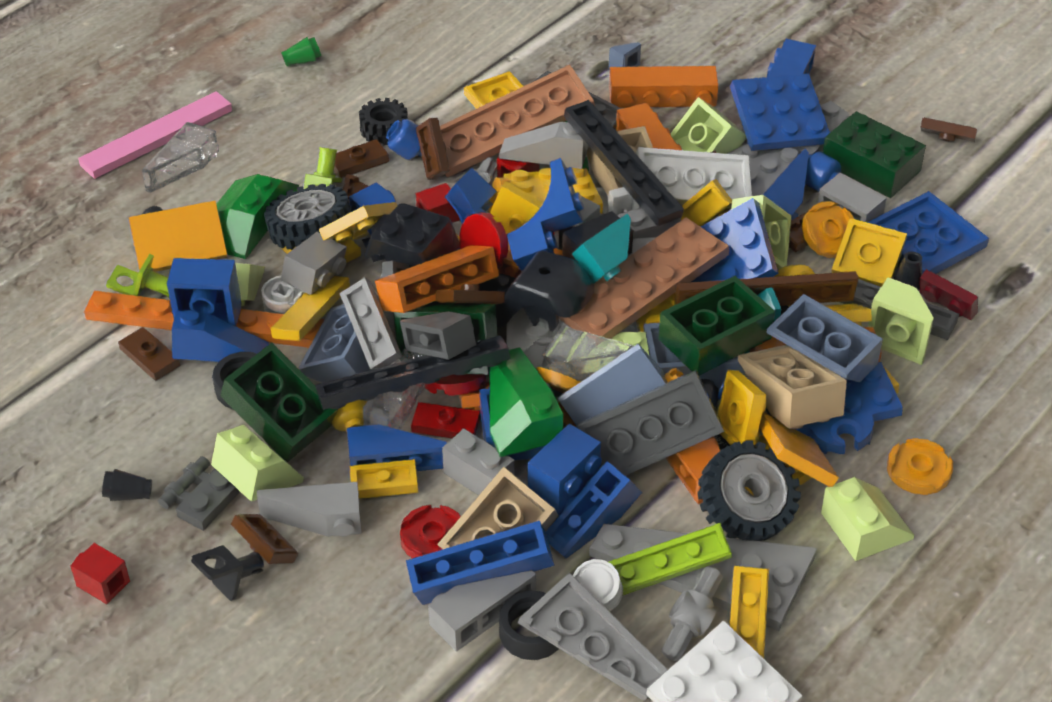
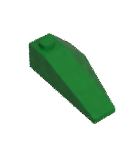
M520 347L509 350L511 359L502 361L497 366L490 367V435L500 457L545 446L563 430V413L552 390Z

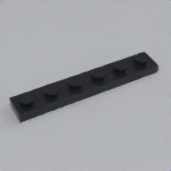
M590 100L565 108L564 118L657 227L683 216L684 208Z
M501 336L477 341L474 347L449 360L425 355L317 384L315 387L323 410L328 408L339 409L347 403L357 400H372L379 394L391 391L402 392L407 390L409 386L420 383H435L442 377L453 374L464 375L472 369L483 366L494 367L502 361L511 358L507 344Z

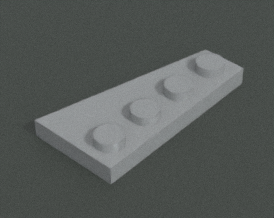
M570 573L519 618L518 623L643 701L649 698L646 695L647 688L668 671Z

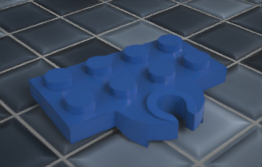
M878 362V365L861 382L847 380L843 416L831 418L827 422L806 424L796 430L814 439L824 454H827L828 451L845 454L846 445L845 440L839 437L841 434H850L854 437V448L857 451L867 444L870 445L874 422L902 416L903 411L902 404L882 362ZM766 407L767 414L772 416Z

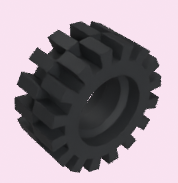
M377 98L375 103L370 100L367 102L368 106L364 104L362 110L359 111L361 136L363 138L366 137L368 142L377 139L379 142H383V145H388V139H386L388 130L395 121L408 119L407 108L404 107L402 102L398 104L396 99L390 102V98H385V101Z

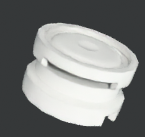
M281 276L273 277L264 283L261 289L264 312L285 314L300 299L304 292L281 281Z
M592 559L577 567L573 576L609 612L619 604L623 594V586L614 566L605 560Z

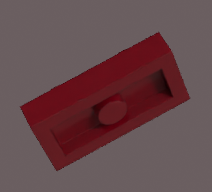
M927 269L921 275L920 294L926 300L932 303L937 302L950 311L958 313L959 317L963 316L969 320H972L978 313L977 295Z

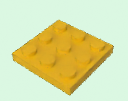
M544 168L539 172L515 170L510 174H504V178H508L512 185L544 203L550 187L551 168ZM572 168L577 179V184L573 185L575 193L579 192L580 196L600 205V214H603V202L587 168Z

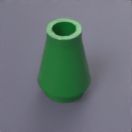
M306 37L281 52L286 67L294 64L314 62L316 58L321 57L315 37L309 39Z

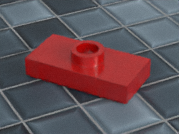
M418 402L411 423V432L453 438L462 429H466L476 435L480 421V411Z

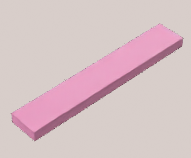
M215 91L79 157L80 166L96 179L231 112L232 105Z

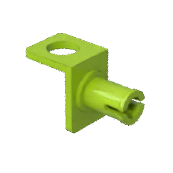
M319 147L317 172L305 174L304 189L312 184H315V186L326 184L327 187L330 184L333 185V182L342 183L343 178H338L333 174L337 149Z
M151 254L148 255L139 273L117 265L106 283L107 288L126 295L139 296L142 290L149 288L169 297L167 288L168 277L153 271L151 266L154 255ZM128 276L134 283L131 286H122L117 282V278Z

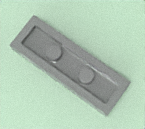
M364 277L339 293L370 369L388 366L401 358V352L371 281Z

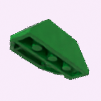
M260 174L235 180L216 203L227 254L246 259L268 231L264 216L266 207L270 206L272 200H277L279 195L286 196V192L289 190L298 191L297 188L300 186Z

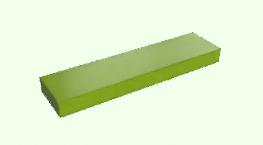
M718 523L608 562L614 566L619 574L623 586V596L733 557L722 526Z

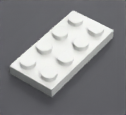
M638 147L636 151L638 157L680 205L686 203L714 179L718 180L731 199L752 197L748 155ZM732 204L729 205L727 208L732 209Z

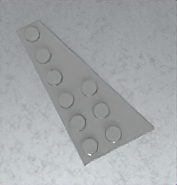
M831 100L821 105L830 133L849 117L848 112ZM747 143L727 154L749 156L752 196H759L770 187L804 149L809 154L822 152L824 144L751 151Z
M603 524L589 548V556L608 562L689 533ZM726 538L733 558L709 566L718 569L723 575L712 598L714 606L731 611L734 566L769 569L766 626L779 631L816 557L817 548ZM704 568L660 582L659 584L681 593L693 590Z

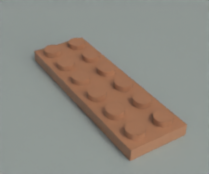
M571 65L563 67L441 125V134L446 145V156L450 169L446 173L447 178L488 157L498 154L505 138L567 121L564 118L565 108L590 100L595 106L593 98Z
M685 217L627 257L619 265L622 271L612 279L606 281L603 277L594 283V293L590 301L578 314L568 318L559 316V319L596 347H600L676 293L677 283L693 281L728 256L729 246Z

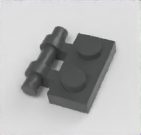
M201 456L195 463L190 462L183 469L184 474L176 482L172 481L164 489L165 493L158 499V502L165 509H168L174 502L179 504L176 508L177 517L204 531L240 491L217 469H214L210 474L204 472L210 466V462L207 458ZM192 483L198 485L191 493L185 491Z

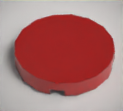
M480 212L468 216L461 225L459 234L460 248L462 249L470 245L493 247L497 268L500 269L503 265L501 264L503 258H507L508 238L504 227L500 222H496L492 218L495 216L490 213Z
M453 374L442 377L435 383H424L426 390L433 394H436L438 389L444 390V394L449 396L463 395L477 391L481 388L480 384L485 385L486 374Z
M424 505L412 510L403 519L401 524V547L412 559L443 550L437 544L459 520L461 515L450 507L440 505V508Z

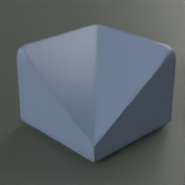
M637 42L611 47L609 49V69L610 67H638L641 58V44Z

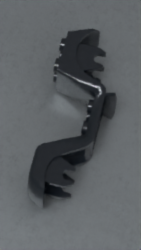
M401 203L390 215H382L371 227L372 235L364 256L367 259L374 255H385L386 261L409 264L411 268L461 248L459 238L449 217ZM545 250L538 251L517 278L499 273L498 277L477 284L480 285V291L505 292L504 303L496 304L497 327L506 325L521 308H524L533 326H537L540 321L539 318L547 321L551 332L558 326L559 316L568 318L578 314L587 305L594 293L592 279L578 262Z

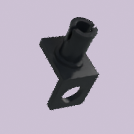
M224 545L193 555L191 562L209 580H212V583L230 601L235 600L237 597L240 579L253 574H259L263 572L262 568L264 567L263 559L259 553L251 552L246 556L236 558ZM216 559L215 567H209L205 561Z

